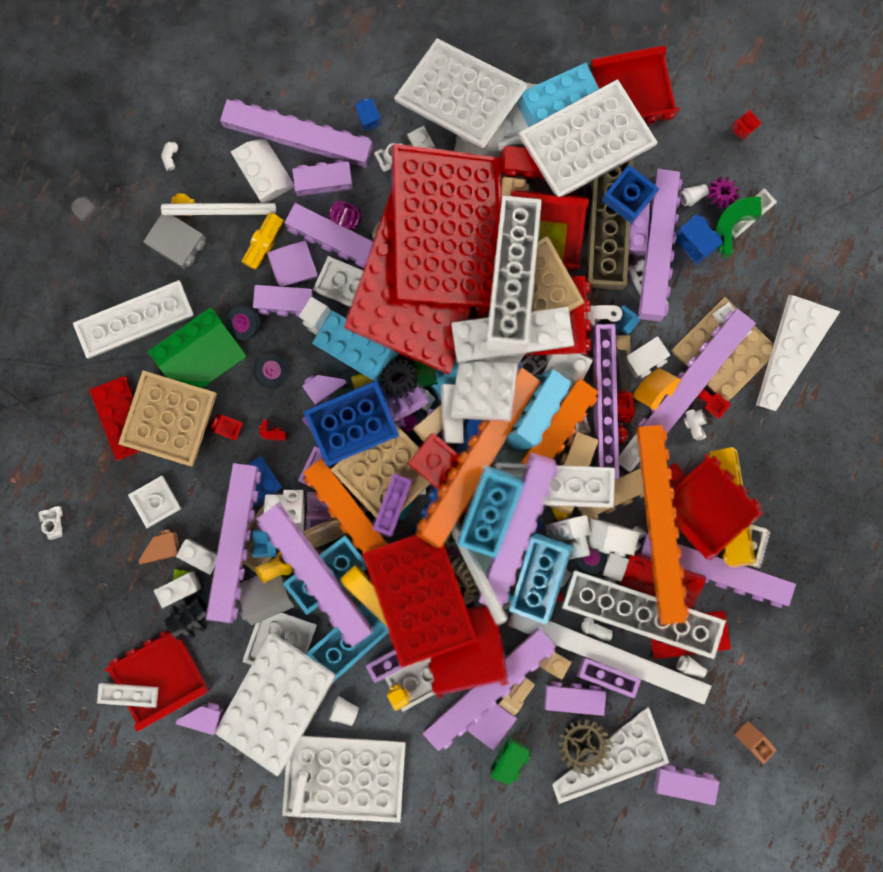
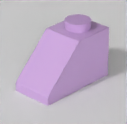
M312 375L304 381L305 384L302 387L314 404L319 406L348 384L345 379L321 375L314 377Z
M208 702V704H204L180 717L176 724L214 735L220 723L223 709L219 708L218 704Z

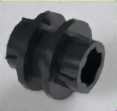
M185 597L181 599L182 608L179 609L175 605L169 608L171 615L164 619V622L170 633L177 640L184 636L191 640L195 638L194 629L198 628L202 632L207 629L205 622L207 621L208 609L199 597L192 601Z

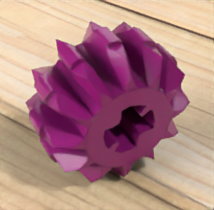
M719 177L717 181L713 180L711 186L708 187L710 194L707 196V199H713L711 205L717 203V209H720L722 205L727 209L740 196L736 193L740 190V187H734L736 181L730 183L729 177H726L725 180Z
M338 200L334 202L329 211L330 220L347 229H355L362 219L361 210L345 201Z

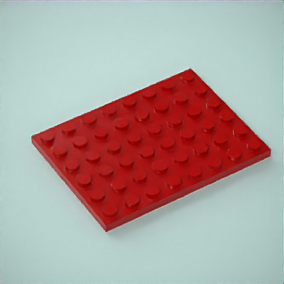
M393 144L391 148L395 300L491 308L502 206L501 158Z
M391 188L343 328L445 374H450L456 358L451 323L468 321L472 306L395 300L393 195Z

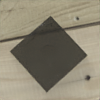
M619 350L616 353L617 392H625L630 388L626 350Z

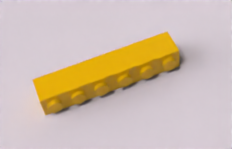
M730 447L710 451L711 457L715 455L721 461L720 467L724 471L728 469L735 476L733 481L737 485L740 483L743 485L737 450ZM750 526L725 548L726 552L723 553V557L729 567L735 568L756 564Z

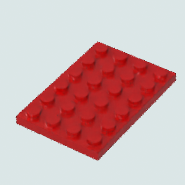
M414 535L362 553L401 668L477 642L444 543L442 547H434L419 536Z

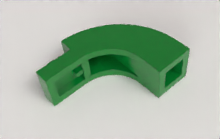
M747 197L734 202L717 220L713 231L719 233L723 242L718 247V253H721V258H729L733 254L732 230L734 225L740 221L758 220L762 216L761 197Z

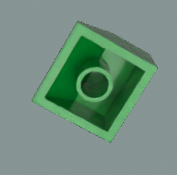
M508 736L489 768L491 778L507 785H511L513 781L516 782L521 774L519 771L523 764L526 765L531 757L529 747Z

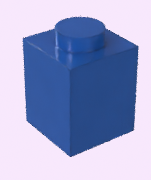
M364 98L358 101V104H355V109L364 131L382 125L373 98Z

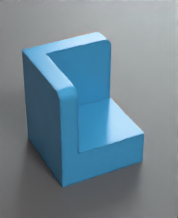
M622 305L620 308L622 310V318L615 325V328L624 335H629L641 319H638L635 313Z
M253 530V557H276L278 548L272 545L269 534L262 530Z

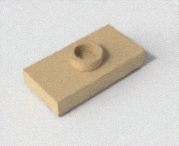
M337 517L304 531L305 537L314 549L344 536L345 533L339 527L341 522Z

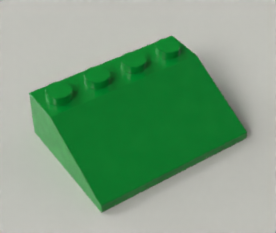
M211 307L147 351L167 378L199 388H204L247 358L244 351Z

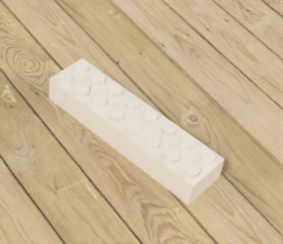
M502 196L486 349L526 353L541 210L540 199Z
M578 571L572 572L561 606L563 609L712 659L715 658L725 625L724 620L688 609L689 617L686 618L685 623L661 625L659 624L655 597Z

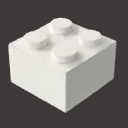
M587 517L591 531L590 535H586L589 547L608 554L614 552L615 555L625 557L626 554L634 555L640 535L639 532L615 523Z

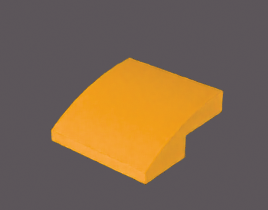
M658 368L641 382L632 396L650 408L657 410L665 394L672 396L681 379Z

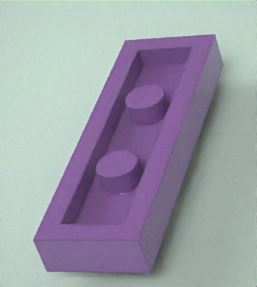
M393 473L373 530L392 536L412 480Z

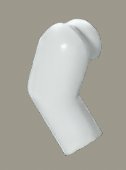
M175 142L166 143L161 154L167 171L175 169L172 160V154L178 150V145Z

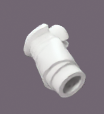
M584 618L581 624L584 635L589 634L601 642L611 640L612 630L598 624H593V618Z

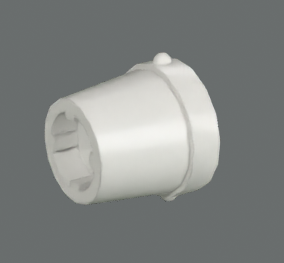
M338 696L330 712L329 720L352 726L359 707Z

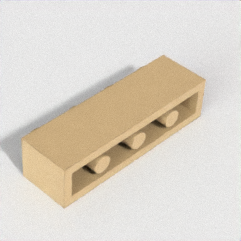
M576 432L568 439L566 446L569 449L567 454L563 453L560 464L562 466L589 467L599 440ZM547 505L567 514L572 513L574 506Z
M641 468L614 480L613 508L576 506L580 517L587 515L589 518L598 519V514L604 511L605 514H609L615 511V506L621 503L625 506L634 502L632 498L638 495L640 498L644 497Z

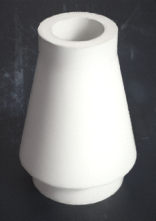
M705 184L684 188L679 193L680 201L684 206H692L708 195L709 190Z
M682 655L677 661L676 669L681 674L703 679L707 673L706 668L689 656Z

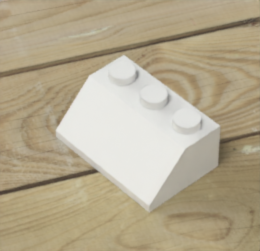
M266 139L246 142L231 151L235 161L261 203H268L295 187Z

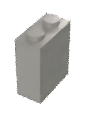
M161 214L143 242L151 249L186 270L187 267L193 264L197 251H201L204 247L206 238L202 233L173 215Z
M257 575L239 584V588L242 590L240 600H237V602L241 604L242 609L239 611L243 620H247L250 625H253L294 607L290 592L283 585L286 581L284 575H280L266 583L261 582Z

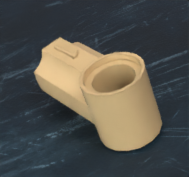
M525 678L519 685L515 683L510 693L501 698L498 705L515 716L535 684L528 678Z

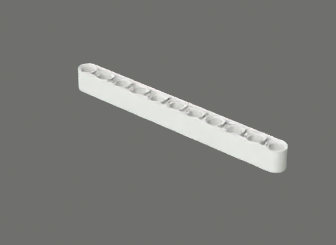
M512 612L507 624L529 635L540 626L555 645L702 704H705L711 689L709 684L552 621L544 624Z

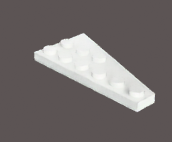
M788 295L756 406L773 411L777 410L840 311L794 295Z
M648 706L607 738L611 740V743L605 746L610 747L612 750L611 752H605L610 757L609 760L602 759L606 764L605 766H602L600 763L597 764L600 769L599 771L591 767L592 774L588 773L587 768H585V773L581 774L580 767L577 772L572 771L571 767L552 783L559 804L669 763ZM587 755L585 759L582 760V762H589L596 757V755Z

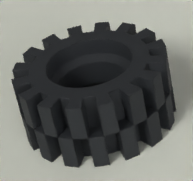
M395 360L393 365L388 363V368L384 367L382 369L383 373H381L380 379L388 395L392 394L394 398L398 395L399 398H403L402 394H405L407 397L409 396V391L411 393L414 392L413 387H417V376L409 362L405 361L403 363V360H399V363H397ZM406 375V379L403 382H392L394 377Z

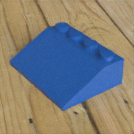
M379 381L370 383L304 412L326 466H330L400 436Z

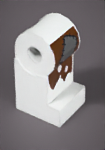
M615 305L591 306V312H588L591 328L595 326V323L617 325L622 318V310Z

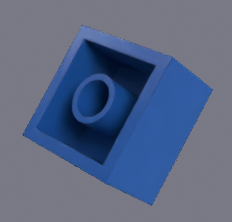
M628 165L606 192L602 202L633 224L660 188Z
M698 214L684 224L676 233V242L697 266L723 243L719 233L712 231L708 226V221Z

